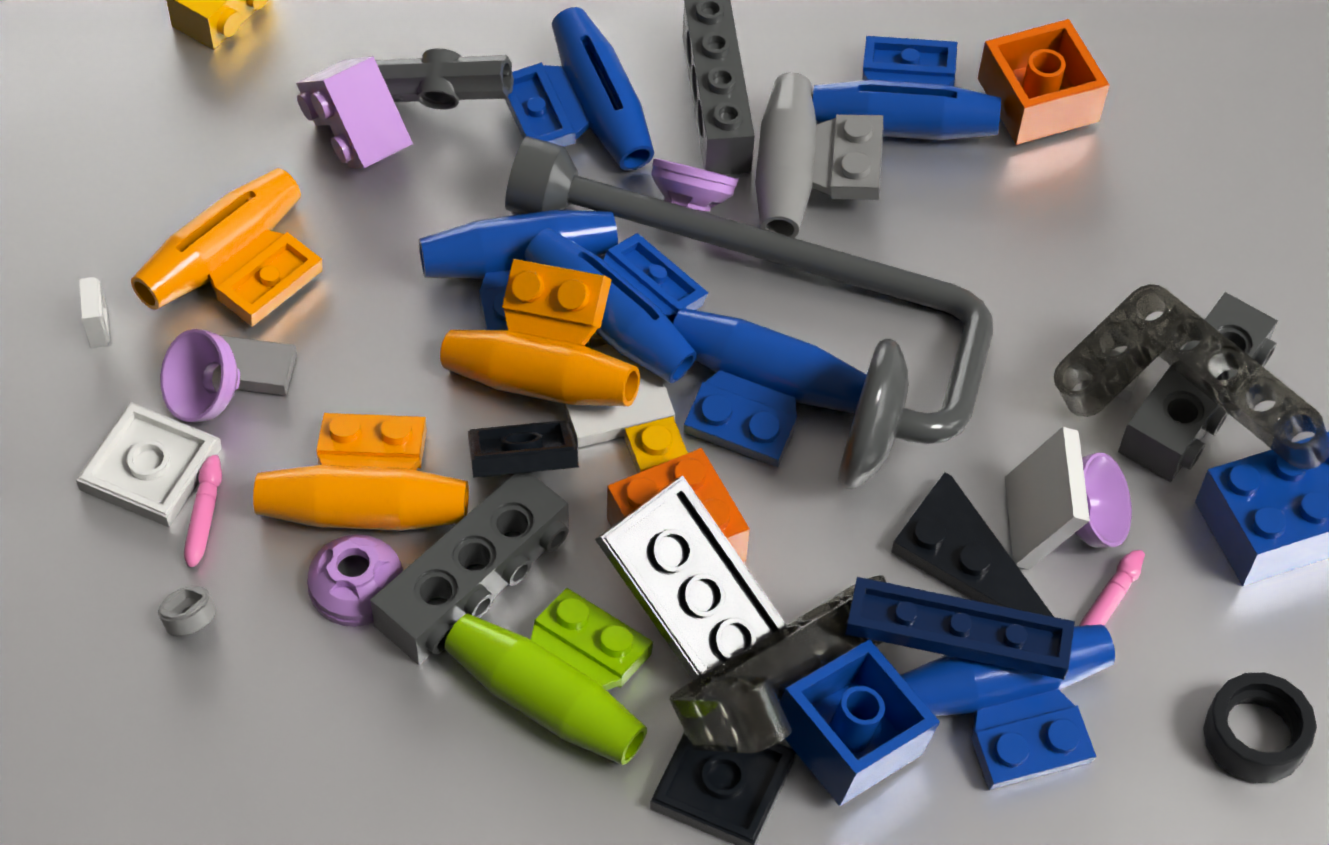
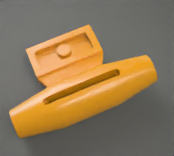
M276 168L225 194L172 234L131 278L132 288L138 298L149 308L157 310L211 281L218 301L251 327L256 325L322 272V259L288 232L282 234L272 231L301 198V192L296 181L285 170Z
M513 259L502 304L508 330H450L445 335L440 350L441 364L447 370L496 390L568 405L628 407L636 399L640 385V372L637 366L585 346L596 330L601 328L612 279L604 275Z
M324 413L316 449L318 464L320 465L258 472L254 482L253 505L257 515L314 527L404 531L459 523L468 515L469 485L466 480L416 470L421 468L427 433L426 417Z

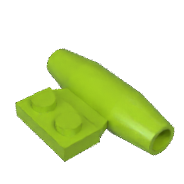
M566 588L535 619L531 640L471 614L463 615L450 630L445 641V650L493 695L559 738L621 765H625L635 756L646 737L647 727L607 690L615 687L621 688L651 656L654 641L569 588Z

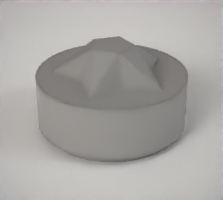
M197 586L185 587L173 592L162 602L158 610V615L167 633L174 636H183L199 631L208 625L216 614V607L208 590Z

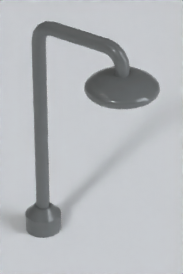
M529 136L523 139L514 159L505 197V208L508 211L527 214L548 210H564L570 204L595 211H611L615 217L944 311L955 316L963 323L964 328L942 409L938 412L924 413L904 408L909 381L903 352L899 344L892 339H884L877 344L862 388L838 472V481L844 488H857L877 473L886 461L895 438L921 444L942 443L961 434L972 417L993 335L992 315L984 302L971 291L952 283L578 176V170L564 146Z

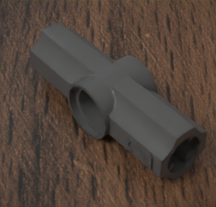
M435 48L425 51L422 58L375 60L394 102L419 101L422 105L429 108L446 110L457 107L459 100L507 99L508 95L513 91L512 62L507 55L462 57L452 50Z

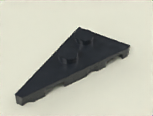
M944 472L893 541L891 552L974 601L1054 617L954 478Z

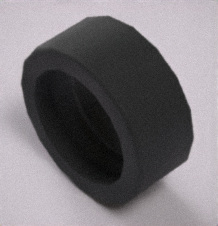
M1266 672L1244 673L1228 680L1216 693L1208 709L1203 731L1207 749L1216 763L1231 775L1252 783H1274L1292 775L1303 762L1313 745L1317 724L1313 707L1303 692L1289 681ZM1256 703L1270 708L1281 716L1291 732L1290 744L1280 752H1261L1249 748L1237 739L1228 725L1229 712L1234 706L1239 704Z

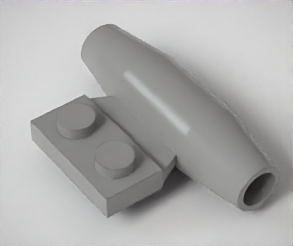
M799 73L782 74L774 82L761 122L755 180L760 228L795 238L799 233L812 188L830 195L831 199L879 200L884 129L883 115H836L834 119L817 124L812 101L811 82L807 77Z

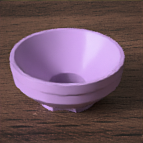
M653 159L651 175L658 189L664 195V201L710 212L712 207L729 199L734 194L735 186L737 187V178L662 159Z
M191 329L186 330L174 339L166 351L160 374L164 402L173 416L179 420L194 423L210 421L216 418L228 406L235 390L239 388L240 370L237 368L236 359L229 344L223 337L210 331ZM220 365L221 380L219 389L216 392L213 388L212 376L216 367Z
M1105 453L1089 454L1082 457L1090 521L1075 532V534L1094 548L1117 547L1127 538L1131 526L1132 505L1128 485L1122 470L1111 456Z
M368 535L343 536L323 546L314 556L309 566L307 579L309 597L320 615L331 622L353 627L374 623L370 599L403 571V567L395 551L382 540ZM358 555L368 560L369 567L360 576L348 577L338 571L340 562L348 556Z

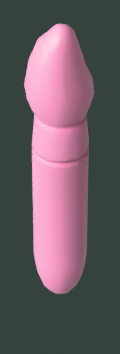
M218 455L208 457L199 470V487L193 505L184 548V558L189 567H195L199 564L206 549L216 503L217 488L222 482L221 462Z
M1134 550L1119 561L1116 573L1108 581L1079 626L1097 624L1105 626L1127 593L1131 583L1136 581L1141 574L1145 553L1142 550Z

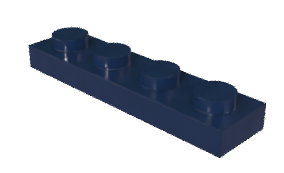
M857 577L846 635L1065 680L1069 669L1075 621Z

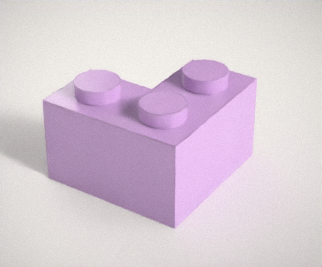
M373 56L343 60L296 83L301 93L297 95V101L304 116L309 121L313 120L316 126L330 125L334 137L331 138L334 152L342 163L348 164L349 168H366L413 144Z

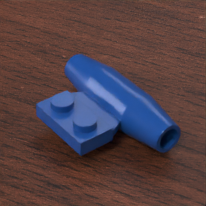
M571 7L561 11L553 19L552 29L562 66L543 65L541 62L512 72L514 78L513 91L505 101L523 139L529 136L566 147L575 144L576 140L591 128L622 170L633 171L642 168L652 160L654 149L642 105L614 48L582 8Z
M866 36L862 80L814 85L812 101L817 124L834 119L836 115H883V137L943 141L998 135L1001 98L954 87L958 42Z
M548 210L473 221L419 239L423 274L425 278L483 279L479 290V302L485 330H508L502 304L513 259L526 261L524 253L533 238L542 230L551 228L599 256L606 254L608 249L618 244L615 218L611 211Z
M551 228L542 230L529 243L524 253L526 261L604 275L612 279L601 328H598L595 333L616 351L671 384L686 374L693 365L697 352L677 330L673 322L681 308L697 310L702 307L709 292L647 240L636 233L608 249L603 260Z
M681 308L678 311L673 325L697 352L695 361L716 372L707 381L702 382L685 420L684 433L778 468L797 425L796 403L855 414L867 375L864 372L816 345L741 318Z
M1104 625L1074 626L1069 669L1065 680L948 655L934 659L901 674V676L935 716L975 713L971 740L988 789L992 790L1089 764L1097 757L1078 705L1075 706L1060 690L1113 666L1115 663V648L1111 635Z

